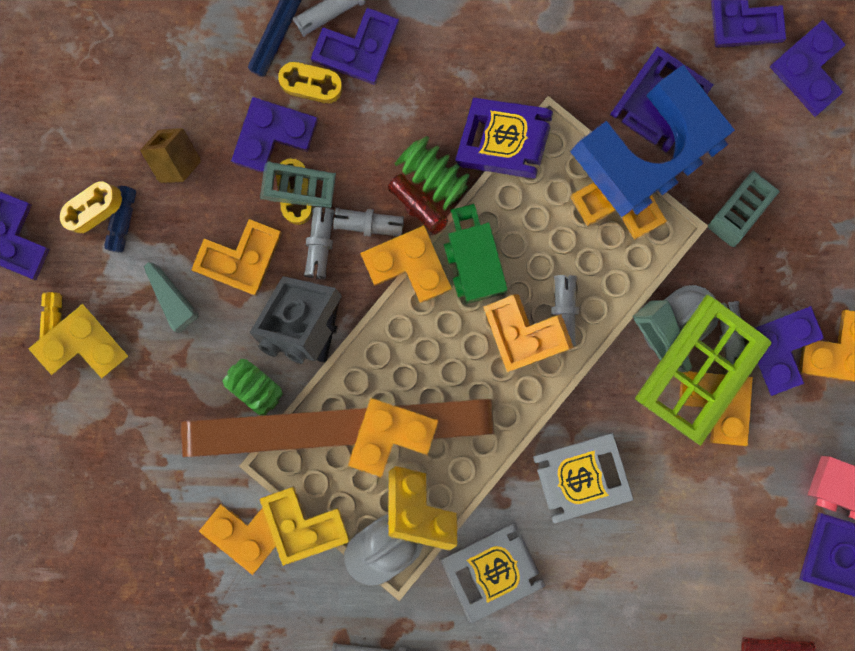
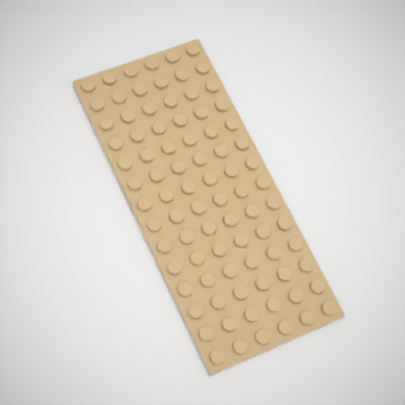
M547 96L539 107L552 110L553 118L552 121H545L551 128L541 164H529L526 161L524 164L533 166L538 170L536 178L485 171L455 207L459 208L475 204L480 225L490 223L508 289L507 293L466 304L464 296L457 297L453 283V277L458 276L455 263L448 264L443 245L449 243L448 233L455 232L450 213L431 235L430 240L452 290L420 304L407 273L397 276L283 413L293 414L367 408L371 398L394 406L492 399L495 434L432 439L427 455L393 443L382 477L348 466L355 445L250 452L239 467L271 494L294 486L305 519L339 508L350 540L378 518L388 514L389 471L393 467L399 466L426 473V506L457 513L458 531L708 225L667 192L661 195L659 191H656L652 196L667 222L640 238L634 240L617 211L587 227L570 196L593 183V180L570 151L582 138L592 131ZM472 219L460 222L462 230L474 227ZM554 276H577L575 307H579V315H575L576 346L507 372L483 306L513 294H519L531 326L555 316L551 315V307H555ZM348 543L335 548L344 555ZM423 544L419 557L410 566L389 581L380 584V586L400 601L442 549Z

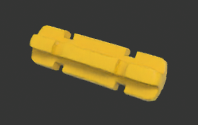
M45 292L42 294L41 307H44V311L41 312L40 339L61 322V313L58 311L59 308H62V295L59 293Z

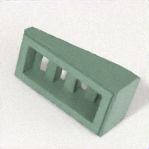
M267 162L263 171L260 199L331 208L336 173ZM275 175H281L279 191L273 190ZM289 176L295 177L293 193L287 192ZM303 178L309 179L307 196L301 195ZM317 180H323L321 198L315 197Z
M752 171L709 223L708 229L728 245L735 247L780 191L755 171ZM748 186L756 190L759 194L765 197V199L761 201L753 193L747 190ZM740 196L753 207H755L756 210L753 211L745 203L739 200ZM731 207L745 217L747 221H743L730 210Z
M148 262L144 265L145 272L167 321L174 332L181 333L199 317V313L161 268L152 262Z
M653 300L641 308L633 316V319L661 361L679 335L680 330L668 300ZM688 356L678 369L680 372H688L692 368Z

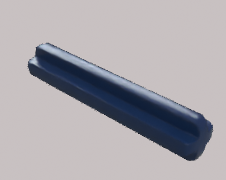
M279 0L248 65L250 72L260 77L266 76L302 0Z

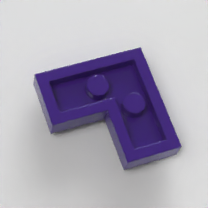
M711 0L715 48L783 43L786 40L783 6L749 8L748 0Z
M366 8L355 39L323 27L312 53L311 61L375 85L398 27L399 19Z
M822 20L770 66L773 72L814 117L843 93L821 66L846 44Z
M252 97L231 162L263 173L264 166L270 160L275 142L308 152L318 118Z
M0 192V266L37 280L50 249L19 237L32 205Z
M812 306L755 327L757 331L772 342L758 362L771 396L805 383L792 351L825 338Z

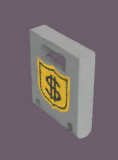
M613 432L533 456L535 463H542L548 460L550 465L537 470L549 510L563 507V513L551 516L553 523L634 500ZM611 452L621 484L608 488L598 456Z
M515 523L509 524L439 559L471 624L545 587L542 579L531 584L528 580L538 575L539 571L522 536L519 535L511 540L507 537L508 534L514 533L518 529ZM465 567H468L481 597L470 602L455 573Z

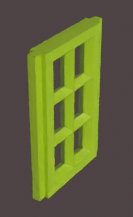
M706 294L639 391L635 400L701 446L772 342L716 299ZM716 316L727 324L729 328L713 350L699 339ZM734 331H736L749 342L735 363L732 364L719 355ZM695 346L709 357L695 378L691 380L678 369ZM715 360L726 368L728 373L712 395L698 384ZM674 376L688 386L673 410L661 403L658 398ZM695 391L708 402L693 424L679 416L678 413L692 392Z

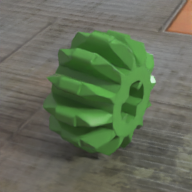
M240 359L235 365L233 364L227 371L228 374L222 380L224 387L254 412L262 416L273 410L283 395L280 386L247 359Z

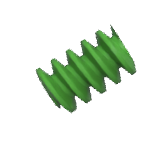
M426 136L412 143L395 162V166L405 162L402 170L405 175L416 171L412 179L413 183L419 184L425 181L422 189L425 194L436 190L432 198L433 201L438 203L446 199L443 210L447 211L467 190L468 186H466L470 175L466 173L458 178L456 174L460 166L456 164L447 168L446 164L450 156L445 155L437 159L436 155L440 147L436 145L428 150L426 145L429 137Z

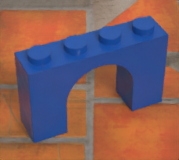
M684 65L661 80L646 95L667 121L674 134L675 151L671 161L650 163L638 158L628 149L607 121L582 138L570 151L621 217H624L631 210L637 215L653 203L650 198L652 194L656 191H659L661 195L668 192L679 183L675 178L683 171L688 176L704 164L700 158L707 152L711 157L719 153L729 145L725 138L735 131Z

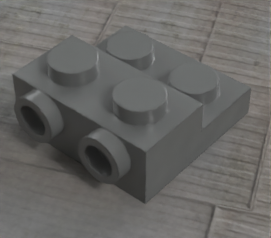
M282 276L252 327L250 334L258 341L259 349L270 356L276 357L279 352H283L287 358L299 364H303L305 359L316 361L332 333L326 326V323L342 295L333 287Z

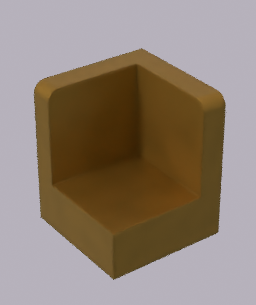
M183 128L158 130L140 149V152L160 183L184 182L201 163L198 153Z

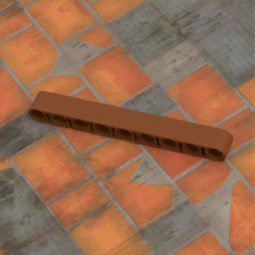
M492 399L396 406L438 420L433 439L495 434ZM367 408L180 422L182 457L355 445Z

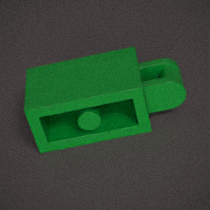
M475 204L451 209L455 232L448 233L449 243L443 245L448 264L455 263L458 276L453 277L457 297L464 296L466 304L506 294L508 289L490 223L480 225ZM472 219L474 227L462 230L460 222Z

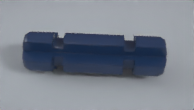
M123 185L117 187L122 195V203L119 209L110 216L108 225L110 235H106L104 244L106 250L115 253H122L124 251L126 243L124 235L128 234L133 208L130 206L131 203H134L136 197V190L134 188Z

